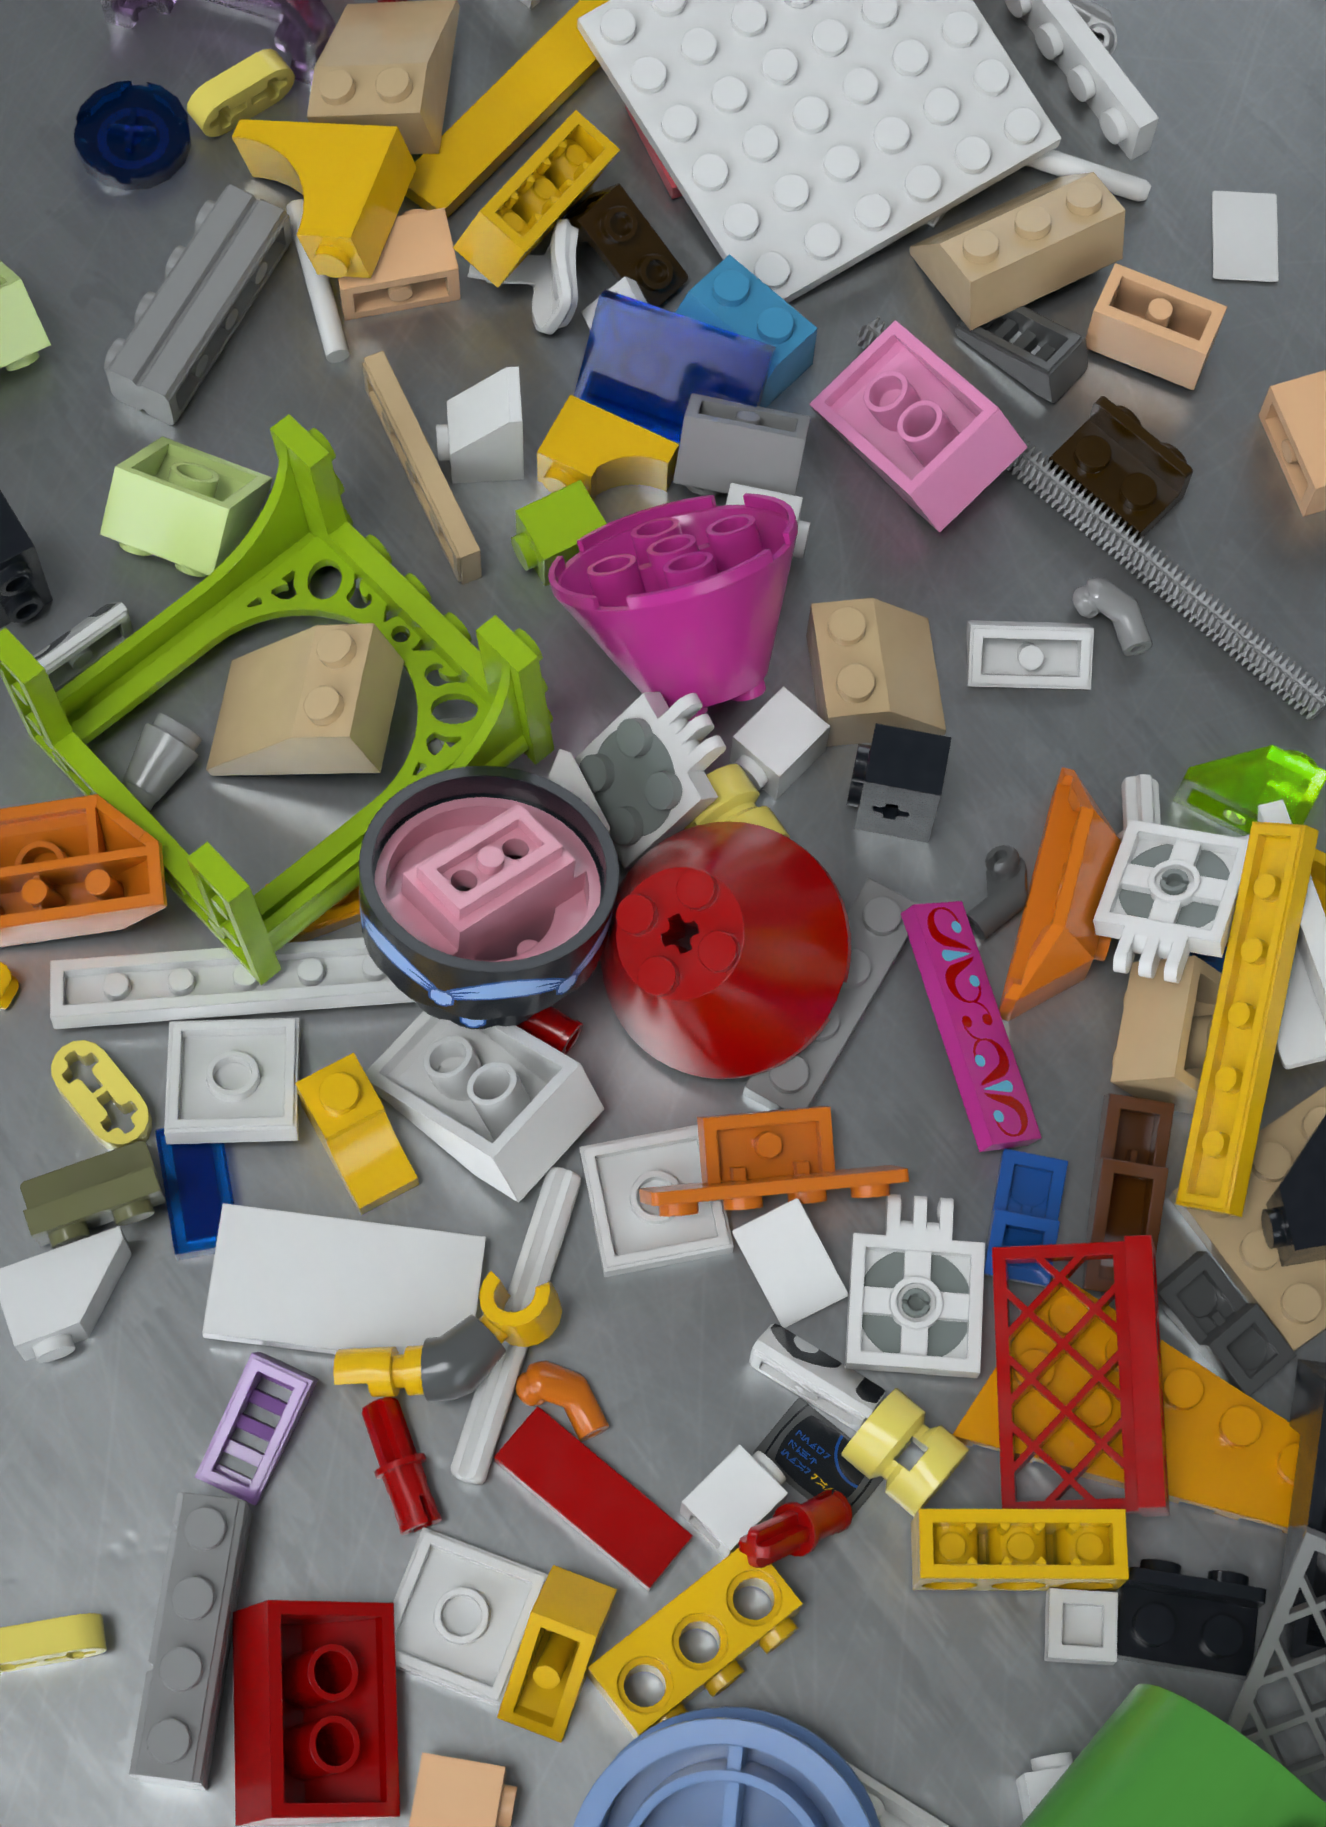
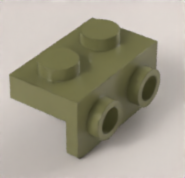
M137 1141L23 1181L20 1185L27 1208L23 1210L30 1234L40 1247L51 1244L52 1249L90 1237L89 1229L115 1221L116 1226H125L146 1219L155 1213L154 1206L167 1202L148 1146L144 1141Z

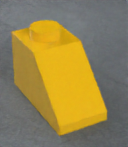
M552 1566L531 1610L500 1706L498 1719L557 1742H562L586 1680L587 1667L592 1664L617 1592L616 1588L561 1567Z

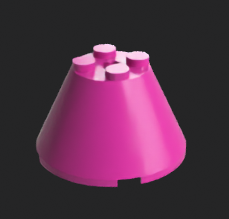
M745 493L743 495L745 505L717 506L714 495H707L654 506L624 516L578 539L579 553L566 563L563 556H557L548 572L551 590L556 599L641 694L661 692L670 708L681 697L690 693H696L703 707L690 720L705 714L708 711L707 706L719 704L730 699L733 701L752 700L766 691L764 678L769 669L798 534V524L794 510L783 500L767 495Z

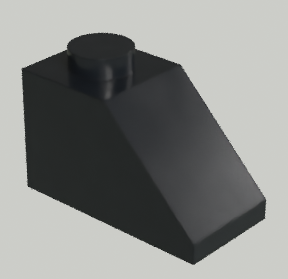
M1326 1115L1313 1131L1267 1201V1209L1262 1210L1261 1221L1266 1243L1270 1249L1277 1248L1282 1267L1326 1259Z

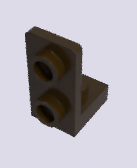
M620 183L590 194L563 218L568 219L572 226L579 229L577 244L586 241L590 247H593L618 281L623 277H628L637 282L652 312L687 282L688 275Z

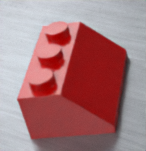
M266 1600L234 1611L235 1826L310 1825L400 1817L394 1603Z

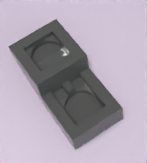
M1197 1251L1158 1285V1303L1163 1311L1229 1384L1248 1396L1255 1393L1297 1356L1258 1304L1245 1302L1207 1251Z

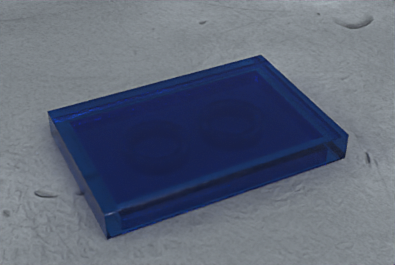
M605 289L599 295L574 396L664 438L680 443L684 416L692 393L755 408L760 406L776 347Z

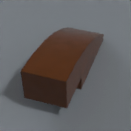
M1111 1093L1104 1095L1092 1180L1086 1243L1124 1241V1236L1152 1235L1157 1252L1169 1168L1165 1167L1175 1104ZM1113 1259L1086 1260L1084 1262L1082 1289L1106 1292L1114 1284Z

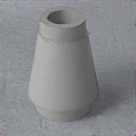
M159 713L152 725L145 723L122 784L147 811H150L155 802H158L198 759L199 755L195 751L202 739L186 726Z

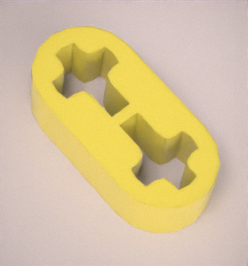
M263 49L197 88L187 103V112L206 136H221L236 128L239 119L249 120L283 99L291 90L295 75L276 50Z
M86 1040L72 1041L62 1046L53 1058L51 1076L61 1096L98 1142L109 1151L137 1141L146 1142L152 1131V1116L142 1096L108 1054L96 1043ZM79 1060L86 1067L96 1062L92 1071L100 1088L94 1093L80 1079L68 1083L73 1078L70 1066L74 1062ZM110 1100L123 1114H128L133 1110L136 1111L131 1116L134 1128L130 1132L125 1134L118 1127L107 1132L112 1123L103 1106Z
M95 1613L77 1614L0 1628V1673L78 1660L106 1652L103 1616Z

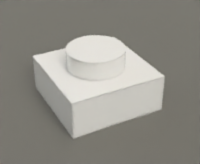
M1049 1588L1046 1591L1044 1661L1113 1666L1117 1662L1118 1592Z

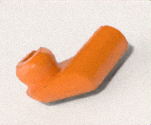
M545 1360L528 1365L527 1372L517 1377L515 1390L519 1399L527 1406L541 1405L546 1401L563 1407L580 1442L589 1440L609 1428V1424L587 1380L582 1374Z

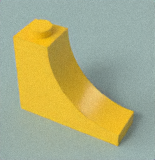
M239 119L232 139L251 175L256 178L283 183L303 195V214L297 237L317 275H326L333 278L344 276L371 278L417 168L398 126Z

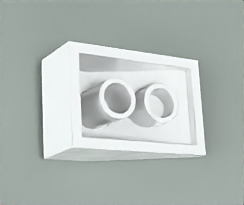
M423 1011L365 1072L379 1096L471 1173L518 1203L604 1110L581 1063L515 1025L469 1029L461 1027L450 1020L435 1018Z

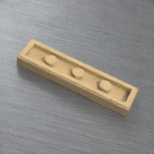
M384 351L365 357L362 363L365 390L457 581L464 585L482 578L480 548Z

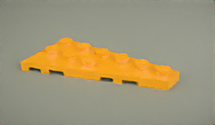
M1074 1284L1094 1303H1096L1099 1300L1087 1291L1083 1290L1082 1288ZM1062 1286L1036 1315L1060 1337L1064 1338L1089 1310ZM1107 1306L1104 1312L1116 1322V1310ZM1096 1318L1071 1346L1099 1370L1118 1350L1117 1335ZM1029 1321L1011 1343V1356L1031 1373L1055 1348L1056 1344ZM1160 1339L1169 1501L1177 1504L1181 1501L1213 1510L1214 1514L1239 1520L1242 1518L1282 1530V1533L1287 1534L1300 1434L1289 1426L1290 1422ZM1064 1353L1043 1375L1039 1382L1066 1406L1092 1376L1068 1354ZM1117 1366L1107 1376V1379L1120 1390L1119 1366ZM996 1367L952 1434L964 1445L972 1447L974 1444L1000 1451ZM1012 1368L1014 1392L1025 1379ZM1100 1384L1074 1414L1102 1439L1121 1418L1120 1402ZM1032 1387L1013 1408L1014 1424L1034 1441L1060 1411ZM1067 1420L1041 1449L1063 1469L1072 1471L1096 1444L1072 1422ZM1121 1432L1109 1446L1123 1458ZM1015 1436V1459H1017L1026 1450L1027 1446ZM1104 1452L1081 1476L1125 1489L1124 1470ZM1037 1455L1029 1461V1463L1036 1461L1045 1464Z

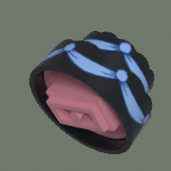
M467 766L434 773L411 783L391 797L376 813L364 835L359 858L360 922L364 943L376 966L389 977L401 992L414 1000L428 1015L438 1019L450 1020L461 1027L469 1029L518 1025L528 1020L535 1013L551 1007L564 996L577 990L595 970L606 946L618 890L619 864L617 853L606 827L593 810L575 794L549 779L519 769L499 766Z

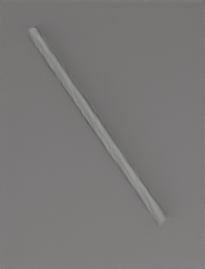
M879 316L874 321L862 326L857 333L859 338L856 344L860 347L862 346L861 349L865 350L884 331L883 328L886 322L883 321L878 326ZM1030 441L1026 443L1027 447H1029ZM1033 446L1030 451L1027 448L1006 468L1008 471H1012L1011 474L1018 475L1017 479L1024 480L1023 484L1029 485V489H1035V494H1041L1040 498L1046 499V503H1052V508H1058V513H1063V517L1069 518L1068 521L1074 523L1075 527H1080L1079 530L1086 532L1085 535L1091 537L1092 541H1098L1097 545L1103 546L1102 549L1104 551H1109L1108 554L1114 556L1113 559L1121 560L1119 564L1126 565L1125 569L1132 570L1131 574L1137 575V579H1144L1142 581L1143 584H1149L1148 588L1155 589V594H1161L1159 597L1166 599V603H1172L1171 607L1174 609L1178 608V613H1184V618H1190L1188 620L1190 623H1195L1194 626L1197 628L1202 627L1200 631L1203 633L1207 632L1206 636L1209 638L1213 637V642H1219V647L1225 646L1223 650L1230 652L1229 655L1231 657L1237 656L1235 660L1237 662L1242 661L1241 665L1244 667L1248 666V671H1254V676H1260V681L1266 680L1264 684L1271 686L1270 689L1272 691L1278 690L1276 693L1278 696L1284 695L1282 698L1284 701L1290 700L1288 704L1290 706L1295 705L1294 709L1296 711L1301 710L1300 714L1302 716L1307 715L1305 719L1313 720L1326 708V694L1323 695L1325 686L1317 690L1320 684L1319 681L1312 686L1313 676L1306 681L1307 671L1300 676L1301 666L1294 671L1295 661L1288 666L1289 656L1282 661L1281 658L1284 652L1282 651L1276 656L1277 646L1270 651L1269 649L1273 643L1270 642L1264 646L1266 637L1259 642L1260 632L1253 637L1254 627L1247 632L1248 622L1241 627L1240 624L1243 618L1241 617L1235 622L1236 612L1229 617L1231 608L1225 612L1222 611L1226 605L1225 603L1218 608L1219 598L1212 603L1211 599L1214 594L1212 593L1206 598L1207 588L1200 593L1201 583L1196 588L1193 587L1196 579L1189 584L1187 581L1191 576L1190 574L1183 579L1182 575L1185 570L1182 569L1177 574L1178 564L1171 569L1172 559L1167 564L1164 563L1167 555L1160 560L1159 556L1162 551L1159 550L1154 555L1153 551L1156 546L1154 545L1148 550L1147 547L1150 541L1148 540L1142 545L1144 536L1136 540L1138 531L1131 536L1132 526L1125 531L1126 521L1121 526L1118 525L1121 517L1114 522L1115 512L1108 517L1109 507L1104 512L1101 511L1105 503L1102 502L1096 507L1098 498L1091 503L1092 493L1085 498L1086 488L1081 493L1078 492L1082 484L1079 483L1073 488L1076 479L1067 483L1070 474L1062 479L1061 477L1065 470L1062 469L1056 474L1059 465L1050 469L1053 460H1050L1047 465L1044 464L1048 456L1045 455L1040 460L1041 450L1036 455L1033 454L1036 446Z

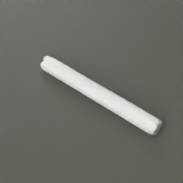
M551 1167L547 1171L508 1289L511 1297L506 1302L504 1311L517 1312L523 1310L534 1299L535 1287L550 1281L581 1186V1178L577 1173L560 1167ZM504 1341L502 1345L506 1349L505 1354L476 1388L450 1467L452 1476L478 1485H482L486 1481L515 1391V1383L520 1375L529 1347L513 1346Z

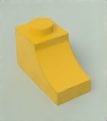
M570 395L537 451V481L543 483L544 487L553 493L581 480L593 501L600 493L624 485H644L667 492L674 480L679 444Z
M354 1052L295 1082L301 1106L361 1215L419 1185L418 1177L397 1139L385 1108Z

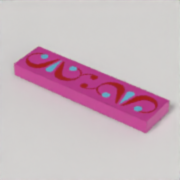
M963 902L913 904L903 911L901 916L979 1152L1029 1146L1042 1137Z

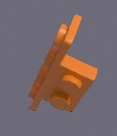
M814 1106L697 1117L702 1183L640 1188L639 1194L641 1203L659 1206V1216H685L698 1214V1202L723 1200L724 1210H747L763 1207V1196L787 1194L788 1202L797 1198L801 1204L827 1201L826 1190L850 1188L852 1198L890 1195V1184L909 1182L908 1168L895 1165L835 1170L831 1107Z

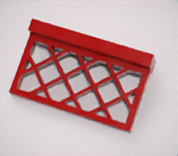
M1152 1235L1124 1236V1241L992 1247L1002 1509H1126V1514H1141L1142 1517L1170 1516L1156 1248ZM1113 1259L1114 1284L1096 1303L1091 1301L1068 1280L1086 1260ZM1070 1261L1060 1272L1049 1263ZM1037 1263L1054 1279L1027 1307L1009 1290L1008 1264ZM1062 1286L1089 1310L1064 1338L1060 1337L1036 1315ZM1114 1299L1116 1322L1104 1312L1105 1308ZM1009 1302L1021 1312V1315L1011 1325ZM1096 1318L1117 1335L1118 1350L1099 1370L1071 1346ZM1029 1321L1056 1344L1055 1348L1031 1373L1011 1356L1012 1339ZM1064 1353L1068 1354L1092 1376L1066 1406L1039 1382L1043 1375ZM1117 1366H1119L1120 1390L1107 1379V1376ZM1012 1368L1025 1379L1014 1392ZM1100 1384L1120 1402L1121 1418L1102 1439L1074 1414ZM1032 1387L1060 1411L1034 1441L1014 1424L1013 1409ZM1067 1420L1072 1422L1096 1444L1069 1474L1041 1449ZM1121 1432L1123 1458L1109 1446ZM1015 1436L1027 1446L1026 1450L1017 1459H1015ZM1104 1452L1124 1470L1125 1498L1095 1499L1077 1480ZM1035 1455L1063 1479L1044 1501L1017 1502L1016 1475ZM1070 1488H1073L1083 1498L1079 1500H1060Z

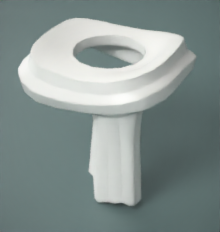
M557 219L551 242L544 256L528 255L502 283L528 284L533 286L532 320L536 330L548 335L553 334L558 328L566 327L569 324L578 302L576 247L579 229L572 226L568 219ZM470 264L467 277L486 280L487 283H492Z

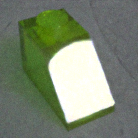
M1269 745L1189 767L1173 801L1242 836L1250 835L1252 821H1258V805L1283 799L1292 824L1303 825L1326 781V771L1317 767L1315 761L1302 752L1283 750L1275 745Z

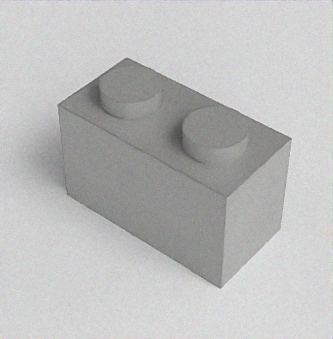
M692 393L684 416L673 483L686 485L693 493L704 496H716L721 493L728 494L731 483L795 496L811 416Z

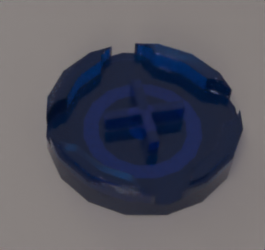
M119 81L95 91L80 106L76 116L77 124L74 129V145L77 156L87 173L103 185L125 191L150 189L169 180L185 164L192 146L188 114L178 97L161 85L146 82L147 86L132 85V81Z

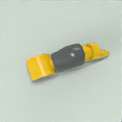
M490 1271L483 1280L480 1289V1307L484 1314L479 1319L474 1315H469L442 1336L426 1338L423 1345L407 1346L404 1354H399L396 1347L338 1349L333 1366L334 1385L367 1384L372 1397H395L399 1394L400 1388H405L407 1395H425L428 1402H443L461 1398L474 1392L505 1354L506 1349L502 1345L504 1341L513 1346L529 1347L540 1344L553 1334L560 1323L562 1314L558 1293L551 1281L535 1287L534 1299L529 1306L521 1311L507 1312L504 1311V1308L511 1296L502 1281Z

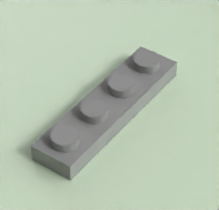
M868 878L847 913L851 932L850 970L847 983L843 982L837 1001L828 1016L830 1021L816 1039L797 1056L770 1071L751 1076L744 1087L743 1094L770 1110L803 1108L812 1105L909 939L901 913L917 903Z

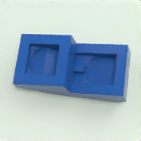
M1003 1149L988 1231L984 1275L993 1277L992 1247L1052 1245L1057 1243L1060 1226L1058 1218L1068 1166L1067 1160ZM1037 1263L1008 1264V1280L1046 1287L1050 1283L1051 1276Z

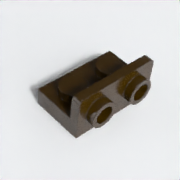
M1101 396L1093 404L1089 419L1048 460V463L1050 460H1053L1050 469L1059 465L1056 474L1062 469L1065 470L1061 477L1062 479L1070 474L1067 483L1076 479L1073 488L1079 483L1082 484L1078 491L1079 493L1085 488L1087 489L1084 495L1085 498L1092 493L1091 503L1098 498L1096 507L1102 502L1105 503L1101 511L1104 512L1109 507L1108 517L1115 512L1114 522L1121 517L1119 526L1126 521L1125 531L1132 526L1131 536L1138 531L1136 540L1145 536L1184 497L1193 474L1192 467L1187 464L1184 455L1176 447L1169 443L1160 442L1141 426L1139 419L1131 410L1121 405L1116 406L1105 396Z

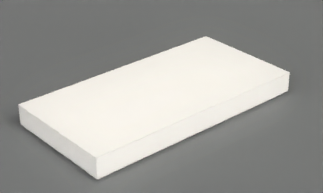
M223 1203L202 1331L203 1338L336 1354L338 1349L396 1347L399 1354H404L407 1346L423 1345L426 1338L442 1336L469 1315L476 1317L486 1237Z

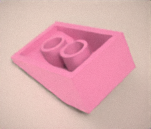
M896 320L809 404L909 506L939 533L1028 448L998 406Z

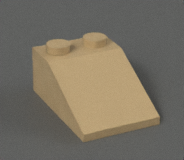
M458 0L347 4L314 67L307 111L308 121L313 123L398 126L410 154H438L460 10Z
M374 623L316 625L233 659L206 771L211 776L381 773L404 660Z

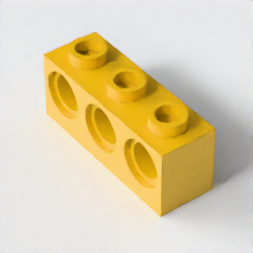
M575 110L478 212L453 249L499 288L555 227L557 219H562L593 186L620 149L582 114Z
M919 1508L911 1521L912 1590L1047 1591L1049 1588L1116 1591L1129 1579L1126 1509Z
M737 1548L588 1666L587 1677L632 1736L636 1738L656 1724L688 1712L684 1705L704 1689L708 1691L712 1698L724 1691L745 1672L738 1662L758 1646L766 1654H769L799 1629L792 1619L799 1614L803 1603L772 1564L763 1568L752 1567L748 1563L747 1555L740 1552L739 1548ZM744 1587H758L769 1596L771 1611L761 1619H747L736 1610L733 1596ZM692 1629L708 1631L717 1641V1655L705 1663H695L688 1660L682 1654L679 1647V1640L682 1635ZM650 1672L656 1675L664 1686L662 1699L649 1707H640L633 1704L626 1696L624 1690L626 1681L633 1674Z

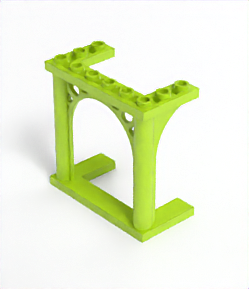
M290 414L270 428L279 460L277 475L262 512L240 544L204 580L60 690L55 692L45 668L6 627L0 631V676L29 736L85 796L98 794L162 844L165 882L261 986L282 970L275 952L359 886V858L364 835L376 813L397 792L421 778L453 768L467 766L507 767L523 753L536 765L555 750L550 726L553 722V716L547 707L545 697L548 686L542 677L539 663L543 656L535 641L520 628L513 632L502 620L494 615L475 630L479 645L478 650L471 643L470 633L457 616L451 612H447L443 616L431 604L432 599L429 592L415 575L407 573L403 576L392 565L390 554L375 536L369 534L364 538L353 527V520L342 503L341 495L345 492V489L334 472L332 461L336 459V454L331 444L316 428H311L307 431ZM333 566L342 575L340 587L330 598H316L310 592L309 585L312 576L321 567ZM294 579L295 596L290 599H281L275 596L278 593L289 591L288 583ZM356 587L360 590L362 600L365 603H368L369 600L371 601L365 608H356L349 602ZM288 616L325 617L348 624L374 623L404 660L403 666L408 672L415 689L418 714L415 738L411 750L396 777L381 794L255 895H253L250 886L208 841L189 855L87 747L89 742L230 635L246 627ZM402 632L408 639L404 642H397L393 638L397 633ZM438 670L440 678L449 683L433 686L426 678L430 672ZM448 700H465L474 704L478 709L476 715L471 720L458 724L444 723L432 715L435 707ZM435 738L445 741L442 749L436 755H432L428 749L429 743ZM446 742L456 743V744H454L452 747H449Z

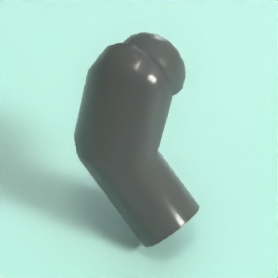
M1008 845L997 846L987 854L985 859L987 868V898L967 913L973 934L981 940L989 937L1026 905L1028 897L1026 864L1019 857L1017 850Z

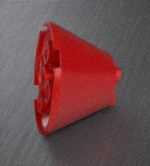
M712 822L685 829L666 838L641 857L625 876L617 890L607 942L601 955L603 981L611 1006L624 1029L644 1051L656 1060L678 1071L699 1077L739 1079L770 1071L786 1063L809 1046L823 1031L830 1021L828 1016L837 1001L843 982L847 983L851 962V932L845 905L835 883L820 862L805 848L790 838L763 826L745 822Z

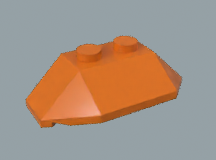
M1065 767L1061 768L1053 790L1026 905L1023 909L999 1005L1001 1018L1006 1021L1014 1019L1085 980L1094 959L1102 962L1105 961L1111 942L1110 937L1095 934L1093 919L1121 840L1075 770Z
M98 794L0 809V948L123 930L167 907L162 844Z

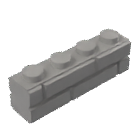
M231 184L225 187L216 202L208 200L203 204L196 218L195 235L187 247L179 245L173 250L166 264L165 281L157 293L149 291L143 296L135 313V327L126 340L118 338L113 342L105 358L104 369L111 393L116 400L139 411L143 409L148 415L169 425H175L293 240L289 214L284 209L263 199L256 200L254 195Z
M177 1492L172 1521L177 1529L170 1533L148 1660L153 1666V1670L146 1672L129 1775L138 1782L207 1790L233 1635V1612L237 1611L252 1512L244 1500Z

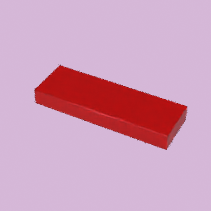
M538 1406L494 1456L495 1463L648 1592L693 1538L692 1534Z

